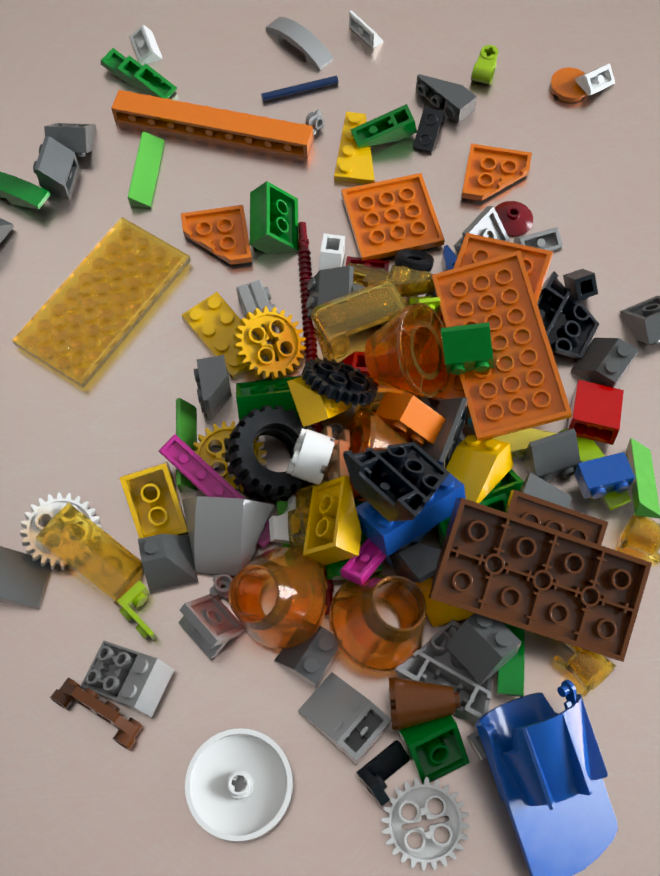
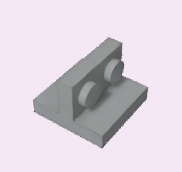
M487 206L462 232L463 236L457 241L454 248L459 253L466 233L510 241L494 206Z
M209 594L186 602L180 608V612L184 616L178 623L210 659L216 657L230 639L241 635L245 630V627L217 596L214 597Z

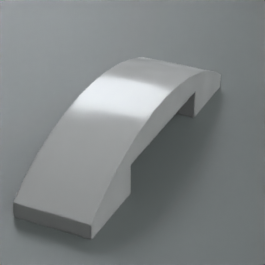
M278 17L266 26V31L278 40L283 37L306 55V61L319 71L333 61V56L327 48L299 23L285 17Z

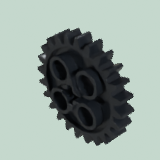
M318 357L315 360L310 359V361H306L301 374L303 375L302 379L306 381L305 384L311 386V390H318L319 395L324 394L327 396V399H334L336 403L343 401L345 405L349 403L355 407L358 404L361 406H365V404L370 405L371 402H374L378 391L377 383L373 382V378H368L367 373H361V369H355L352 365L344 364L343 361L338 363L334 359L332 361H329L327 358L321 360Z

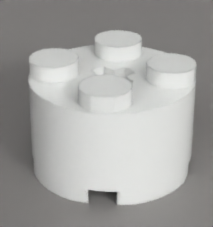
M302 428L299 438H297L294 454L289 462L286 473L320 485L324 476L322 471L328 466L335 438Z

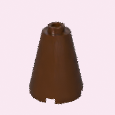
M400 677L389 678L392 730L399 731L454 715L455 709L460 708L459 692H454V688L451 686Z

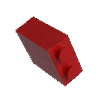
M578 379L572 395L570 408L572 417L569 418L567 430L574 428L577 437L613 445L620 430L624 390Z

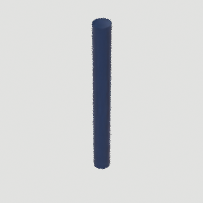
M336 75L261 93V98L264 102L338 84V77Z

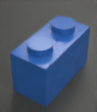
M624 452L580 462L577 464L574 472L584 499L589 497L593 499L601 498L606 493L614 491L616 493L624 492L630 488L635 478Z

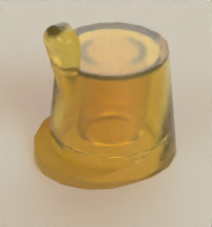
M634 513L623 529L617 547L621 549L630 547L645 553L655 563H660V554L658 553L660 549V524L649 517L635 516Z
M582 648L567 663L558 655L554 657V662L573 674L585 690L582 694L584 697L596 689L617 667L606 656Z

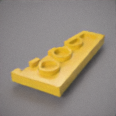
M346 111L334 181L364 185L375 182L370 146L358 148L351 129L367 122L366 114Z

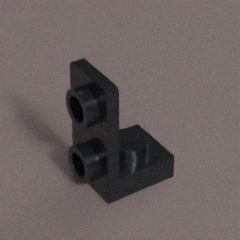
M424 106L413 144L414 148L428 152L433 151L440 125L445 120L444 111Z
M395 740L356 772L366 789L381 806L390 800L384 791L387 788L384 781L410 760V757L402 744Z

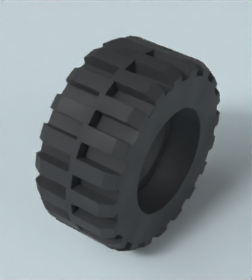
M268 405L262 406L260 410L254 409L250 411L247 416H244L239 421L226 442L225 448L228 451L225 453V462L230 463L227 467L229 475L234 474L236 478L233 482L237 486L240 484L244 486L243 492L246 494L255 493L256 499L263 500L265 497H268V501H276L280 497L283 500L295 494L308 483V481L291 476V474L286 473L287 471L275 472L265 468L254 454L253 441L255 438L268 435L282 441L289 450L292 459L294 446L297 438H299L301 429L314 431L312 426L303 427L301 419L295 416L296 411L291 409L284 411L283 406L276 405L271 409V406Z

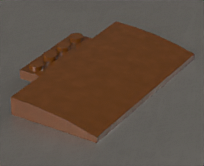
M511 490L505 512L464 498H456L439 555L429 598L624 662L652 563L602 546L608 526L607 521L517 490Z

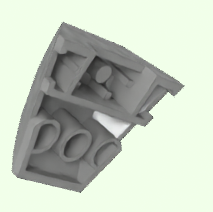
M195 496L182 499L196 573L244 576L256 550L259 537L264 532L270 513L273 512L275 505L239 498Z
M452 619L431 637L425 645L416 650L410 658L395 668L394 671L400 678L453 687L454 692H459L460 708L455 709L453 716L477 722L489 710L493 675L482 685H479L444 648L462 625Z

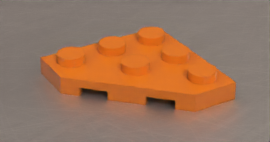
M471 143L461 198L483 201L528 175L532 153Z
M243 205L181 213L185 237L231 265L252 262Z

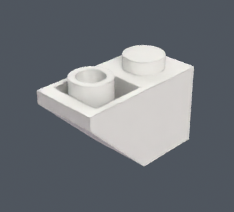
M323 234L318 272L324 269L342 267L345 254V236Z

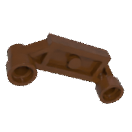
M69 677L60 689H56L51 695L50 699L67 710L72 701H75L117 728L118 731L112 739L127 750L132 748L136 742L135 737L143 727L135 719L130 717L127 720L118 713L120 708L112 702L107 701L104 704L98 700L99 695L90 688L86 687L85 690L79 688L80 685Z

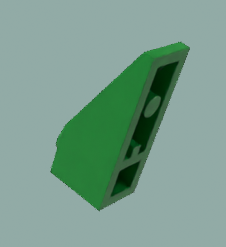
M405 104L351 129L358 148L400 141L417 133V129L410 109Z

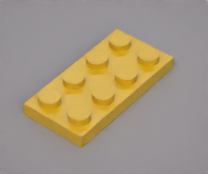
M215 292L181 315L184 322L213 357L224 355L228 375L233 380L247 371L249 366L247 363L240 365L243 357L235 356L240 352V349L233 348L239 342L234 340L233 337L236 334H240L235 329L238 325L242 326L240 324L241 319L218 292ZM251 332L252 338L256 341H259L256 338V336ZM260 353L262 360L268 357L265 353Z

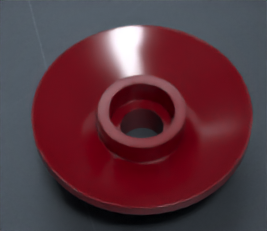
M506 201L495 207L508 237L522 236L531 229L533 214L526 205L517 201Z

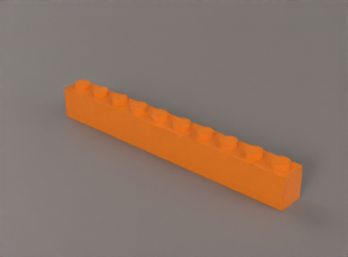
M118 90L111 107L114 120L118 123L307 159L313 143V126L138 94L131 91Z

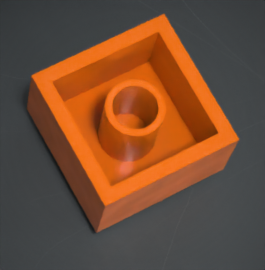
M393 392L385 393L374 414V417L381 421L380 426L390 431L394 430L399 439L405 442L412 440L420 445L423 442L434 444L446 421L443 416L414 395Z

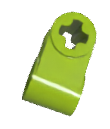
M485 45L481 49L478 60L473 67L472 81L487 85L491 84L498 57V49L495 46Z

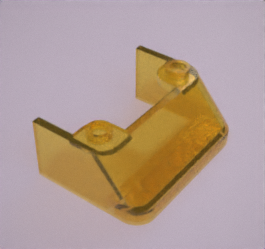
M386 280L318 305L311 314L323 358H327L329 361L344 357L349 352L351 345L348 336L388 320L391 327L396 332L402 333L403 339L416 350L421 348L412 314L397 287Z

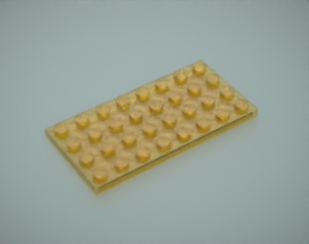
M122 217L12 341L14 345L84 388L191 261L190 256Z

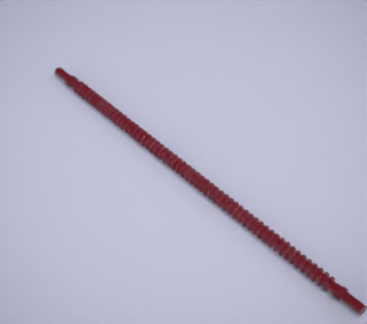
M299 222L298 248L300 251H298V265L300 272L299 281L301 282L300 292L302 293L300 297L302 298L303 336L306 338L304 341V346L306 347L304 358L306 361H310V359L315 360L318 357L317 343H315L317 341V334L315 332L316 322L308 318V308L306 307L309 298L307 287L312 276L311 252L308 250L309 239H307L306 222ZM323 421L311 424L310 426L313 427L315 432L320 433L323 429V425H321ZM318 562L321 565L319 571L322 572L319 578L322 579L321 593L323 594L324 617H333L334 585L332 580L326 579L325 565Z

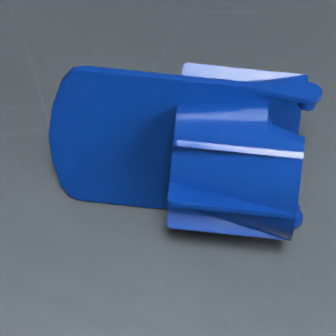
M570 680L563 681L561 686L557 688L558 694L567 700L564 702L565 710L561 713H556L544 694L537 692L495 707L480 717L475 725L500 798L506 803L530 876H573L583 871L600 857L613 842L618 831L617 819L603 778L608 776V772L582 696L577 694L576 688Z

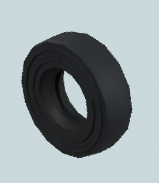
M405 249L399 250L396 253L394 263L397 268L405 272L422 274L432 270L434 258L429 253L420 250Z

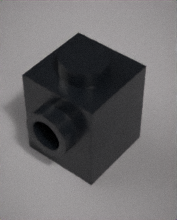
M580 269L563 275L565 288L569 287L571 290L570 294L576 301L586 300L598 294L595 273Z

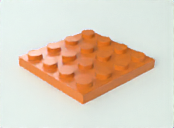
M422 173L341 189V196L362 260H376L395 256L399 250H423L444 245L445 239Z

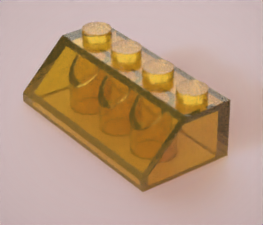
M70 503L65 505L35 537L36 542L112 602L118 598L143 567L140 559Z

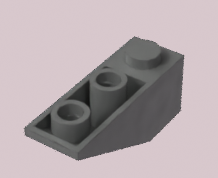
M421 74L417 75L416 90L418 93L426 97L435 107L444 111L449 118H452L457 123L475 111L477 96L463 85Z

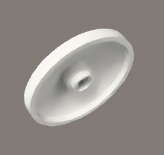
M244 728L220 732L204 742L191 759L185 778L186 801L196 822L211 835L233 842L256 839L274 828L284 816L291 801L293 790L292 771L283 750L265 734Z

